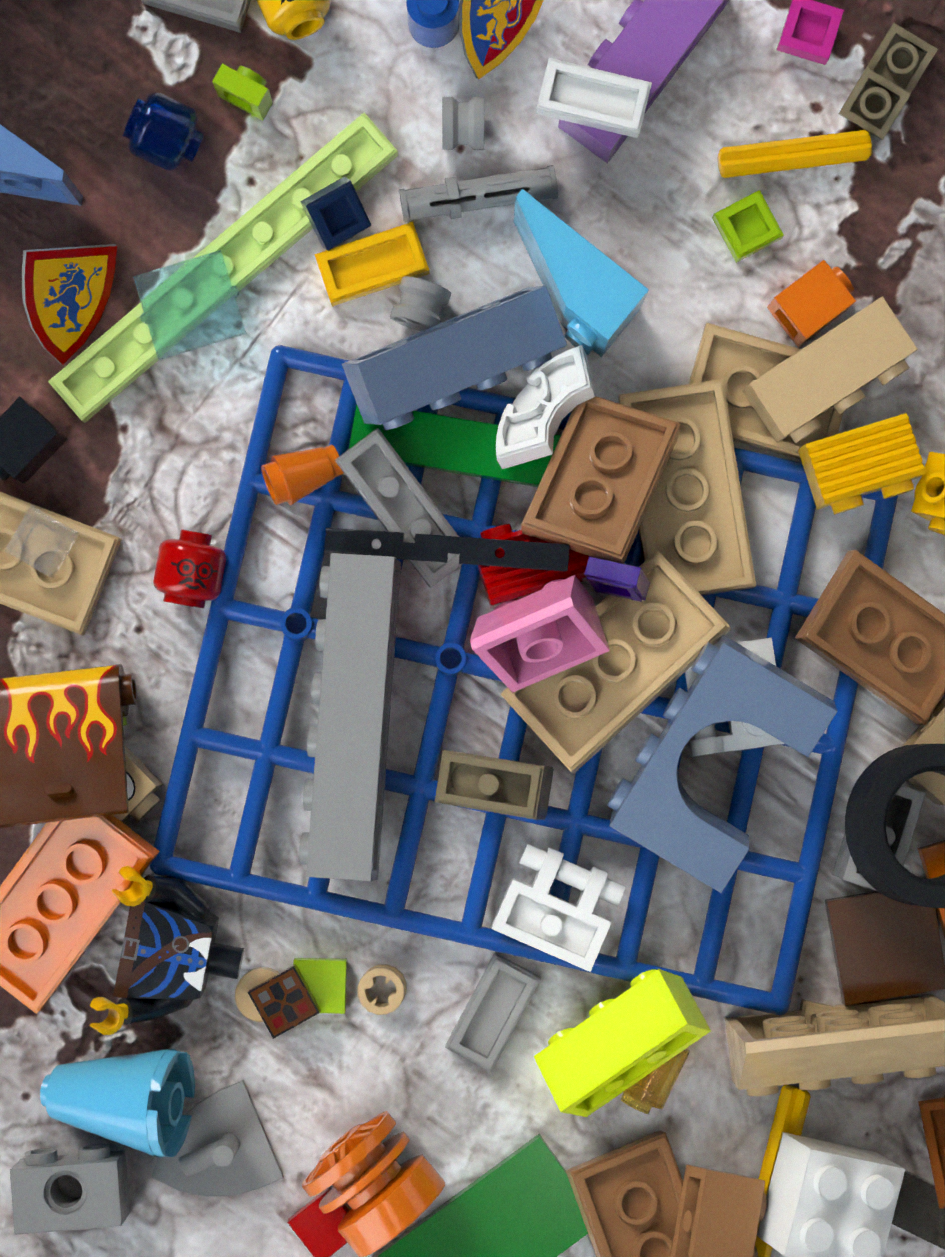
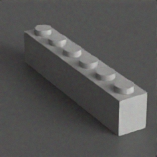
M331 553L330 566H322L320 597L327 598L326 619H318L315 644L317 651H323L322 672H314L311 688L312 703L319 704L318 725L310 726L307 740L308 757H315L314 779H306L303 793L304 810L311 811L310 831L302 833L299 846L300 864L307 865L306 877L369 882L378 880L401 562L395 557Z

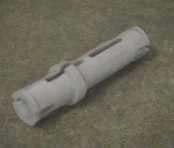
M550 165L546 168L504 173L464 181H456V177L445 178V184L407 190L399 189L403 219L404 223L410 222V220L450 214L451 219L462 218L461 212L509 206L515 204V198L522 189L536 200L558 199V185L554 166Z

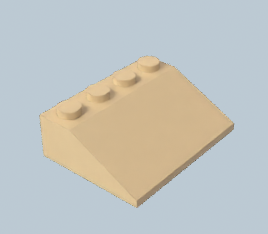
M932 994L870 1001L846 1006L844 1004L834 1005V1008L843 1010L827 1011L817 1015L812 1014L810 1024H806V1017L800 1016L801 1010H791L780 1016L765 1013L725 1018L732 1081L738 1090L746 1089L749 1096L776 1094L779 1092L778 1085L799 1083V1089L801 1090L825 1089L831 1086V1079L851 1077L854 1084H871L883 1081V1073L904 1071V1077L907 1078L930 1077L936 1074L935 1067L945 1066V1002Z

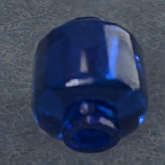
M155 92L151 93L146 100L137 98L122 136L129 139L128 147L134 156L171 171L179 166L183 158L191 162L194 160L204 133L195 129L198 117L193 108Z

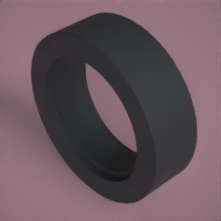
M945 744L905 745L879 756L857 779L846 807V841L858 871L878 892L904 904L929 908H945V874L936 878L924 879L909 872L896 859L887 839V812L890 802L898 789L912 777L930 771L945 776Z

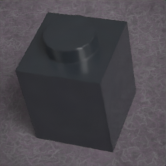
M20 396L0 416V479L5 482L12 476L14 479L25 484L60 448L67 438L36 408Z

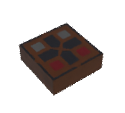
M296 964L248 991L273 1039L319 1014L321 1011Z

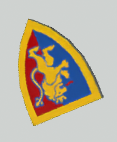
M460 0L459 33L463 51L469 66L478 80L500 65L521 43L536 20L544 0Z

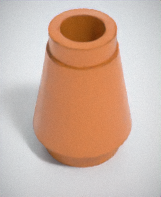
M329 445L324 448L319 447L271 456L272 462L262 465L261 471L273 502L276 505L284 502L293 505L332 481L335 477L344 474L334 461L339 457L336 448L333 445Z

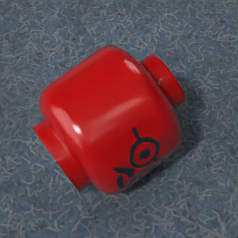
M181 530L179 540L167 539L160 544L153 584L159 592L164 593V602L205 608L206 601L214 600L219 596L226 554L221 548L211 546L212 535Z

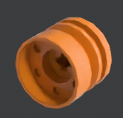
M388 1111L380 1113L364 1124L356 1125L340 1137L322 1154L316 1167L302 1182V1188L310 1197L319 1194L333 1185L319 1203V1208L324 1214L348 1203L351 1208L338 1225V1232L359 1257H367L399 1235L432 1204L446 1185L444 1179L423 1154L415 1156L401 1165L396 1159L410 1141L404 1131L382 1143L383 1139L396 1125V1121Z

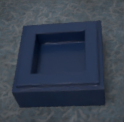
M345 176L300 201L321 246L327 251L372 226L351 180Z

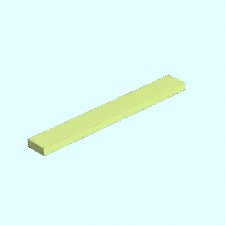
M362 113L48 382L81 421L86 423L313 229L300 201L344 176L351 180L355 190L358 191L398 157L397 149L365 113Z

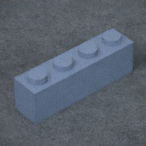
M527 287L343 363L342 366L364 424H383L385 430H390L413 421L415 418L412 411L430 404L432 410H437L460 401L459 391L475 384L478 390H484L507 380L505 372L522 365L524 371L538 368L552 359L551 352L567 346L547 287Z

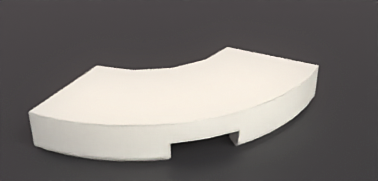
M582 345L569 349L541 365L526 378L528 384L518 394L512 405L507 404L499 422L496 436V456L502 469L552 455L554 435L562 419L577 405L595 397L588 359Z

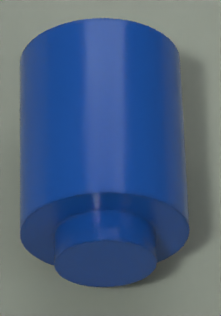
M406 0L409 31L419 44L429 48H439L447 45L454 39L459 29V0Z

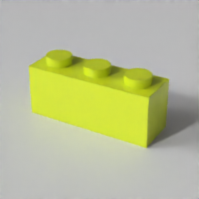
M661 969L645 971L636 976L630 983L631 988L616 999H608L598 1003L589 1011V1018L575 1028L559 1031L549 1039V1046L536 1054L534 1059L560 1112L588 1117L711 1032L681 976Z

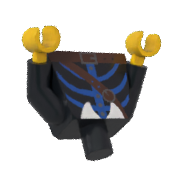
M124 866L119 870L118 873L124 879L133 881L132 886L128 890L119 891L112 889L111 891L122 904L130 906L113 997L121 999L117 1004L105 997H96L91 1001L90 1007L96 1011L106 1009L109 1011L107 1018L103 1022L90 1024V1027L99 1033L111 1035L116 1033L123 1024L128 1025L155 1020L188 1007L193 1000L201 998L206 988L208 974L238 979L244 948L215 943L219 917L210 913L208 903L184 881L147 875L143 878L130 866Z

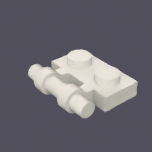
M527 844L519 864L538 871L532 886L512 878L491 929L591 972L612 923L610 920L593 913V910L599 898L618 906L624 894L625 886L608 879V873L596 867H592L589 871L564 860V853L550 847L545 852ZM554 879L582 891L576 905L548 893Z

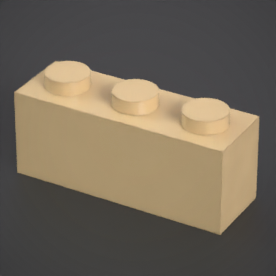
M882 296L749 383L743 390V393L776 443L789 435L797 443L822 426L817 419L819 415L833 406L838 414L843 413L866 397L861 388L874 379L878 378L884 386L908 370L910 367L905 359L918 349Z

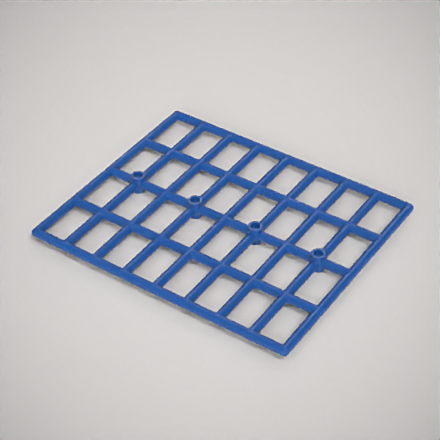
M283 345L275 346L270 352L224 546L226 563L219 596L211 601L154 842V847L160 852L150 864L152 872L157 875L589 972L491 928L482 926L506 818L563 830L559 852L564 853V860L575 865L578 862L583 835L640 848L617 955L615 957L598 953L592 970L589 973L631 982L636 976L645 971L661 969L681 976L692 996L779 1016L786 1014L792 999L858 683L840 670L833 698L838 712L827 727L826 734L823 733L812 751L822 755L799 862L748 851L722 893L712 888L694 974L637 962L660 856L610 827V819L588 815L602 749L576 772L568 810L548 806L545 820H534L466 808L484 812L486 815L462 922L405 909L429 800L435 801L438 780H434L458 674L465 673L502 682L478 655L464 651L480 580L478 565H461L443 645L436 646L396 637L394 658L434 666L438 670L414 775L386 769L385 790L409 795L385 903L381 904L328 892L329 878L309 877L306 887L250 874L275 765L314 774L315 757H308L306 750L280 744L304 641L309 638L315 639L318 619L312 618L310 615L325 555L326 528H331L335 511L378 520L360 495L340 491L343 474L335 477L332 481L297 501L314 506L291 608L287 611H281L234 600L258 494L270 496L263 479L261 466L266 464L288 368L344 380L329 445H333L336 448L339 456L349 449L357 404L342 366L343 363L350 360ZM468 387L459 391L461 400L452 405L494 414V424L499 425L507 404L512 405L516 398ZM430 404L417 409L419 412L438 413V409L432 410ZM572 411L562 419L558 429L564 430ZM734 447L740 487L744 471L800 484L777 589L756 585L754 588L702 595V597L713 608L716 597L772 609L766 638L772 637L776 667L781 669L793 614L808 617L818 601V598L797 594L816 505L802 462ZM406 465L421 485L425 468ZM481 478L472 520L443 514L459 537L481 538L480 533L482 531L496 527L492 525L502 481ZM880 490L862 496V498L875 500L864 556L883 569L898 495L884 499ZM639 530L624 563L636 567L644 563ZM397 559V560H399V561L401 562V569H402V565H403V561H404V560H403V559ZM229 620L284 633L260 740L204 728ZM685 673L677 679L674 694L678 688L686 692L688 691ZM658 696L641 713L668 719L663 716V713L671 699ZM511 706L498 758L519 761L527 723ZM728 721L714 724L715 730L730 733ZM764 747L742 750L727 822L744 833L747 830ZM198 748L255 761L230 869L173 856ZM683 751L681 752V755H680V758H679V761H678V765H677V766H678V771H679V766H680V762H681V757H682ZM738 870L794 883L771 992L715 979ZM554 879L549 894L569 902L572 886Z

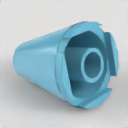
M175 1049L60 1064L53 1069L51 1074L45 1076L41 1085L40 1100L41 1104L46 1107L48 1115L55 1120L158 1158L174 1157L183 1146L190 1127L192 1115H183L182 1113L185 1097L194 1098L195 1095L194 1067L187 1052H180Z

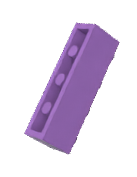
M634 0L619 22L624 29L613 43L605 39L591 57L588 66L652 82L645 109L646 113L730 0H645L644 2ZM559 119L558 127L607 164L628 137Z

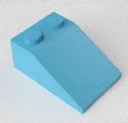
M522 189L515 198L513 222L543 286L547 287L561 325L568 330L564 337L574 347L582 345L586 355H589L593 350L602 357L640 311L649 289Z

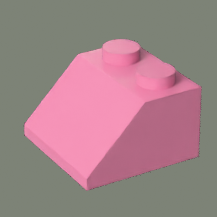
M575 575L567 579L551 581L542 590L519 600H511L499 604L493 611L477 618L470 638L472 650L512 692L610 651L593 598Z

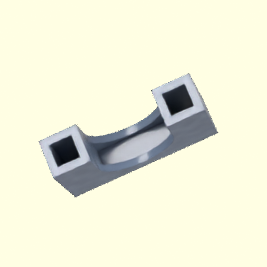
M722 635L716 646L707 642L691 668L692 671L698 674L687 692L681 688H678L663 713V716L669 719L666 727L659 737L650 733L635 758V761L641 764L638 772L631 782L622 778L607 803V806L613 809L610 827L722 893L749 851V835L704 809L687 794L681 783L677 766L685 745L696 733L707 726L725 721H739L762 729L806 757H809L838 712L833 700L725 635Z

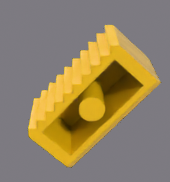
M907 413L807 443L798 450L817 510L831 506L834 515L863 506L862 496L881 490L883 498L887 499L914 490L912 480L926 474Z

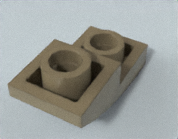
M893 23L838 114L883 140L938 49Z

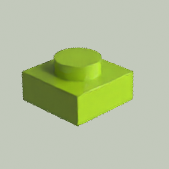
M222 63L212 81L218 97L263 121L273 104L269 89L265 87L266 80L247 67L239 66L237 71Z

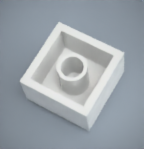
M783 1132L766 1197V1211L760 1222L757 1236L786 1257H883L905 1169L875 1151Z

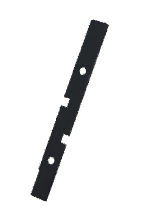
M326 528L324 553L389 556L403 560L447 563L448 553L460 554L459 564L567 571L569 564L570 546L568 544L415 534V543L403 542L404 533ZM373 540H380L381 546L379 549L372 547ZM498 548H502L505 551V555L502 558H498L495 555V551Z

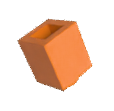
M823 260L775 296L767 308L799 348L845 313L856 300L851 295L854 288L846 274L837 266L831 269L827 262Z

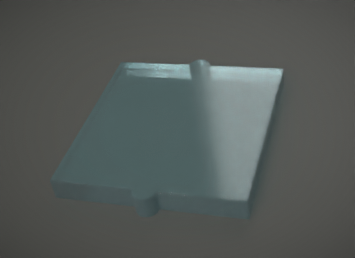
M221 250L133 276L144 311L140 319L144 324L148 325L159 360L247 334L236 300L239 296V290L231 284Z

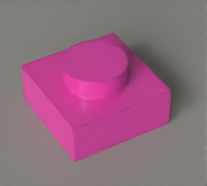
M792 0L776 50L826 65L830 58L844 10L813 0Z

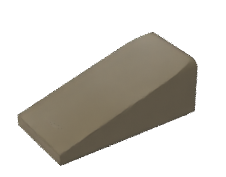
M443 750L435 802L534 820H545L554 769L550 766Z

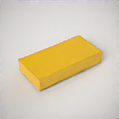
M413 222L314 254L332 307L399 285L404 276L419 278L430 274Z

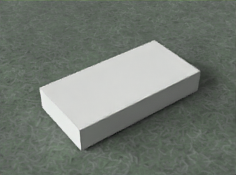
M549 58L536 114L638 138L652 82Z

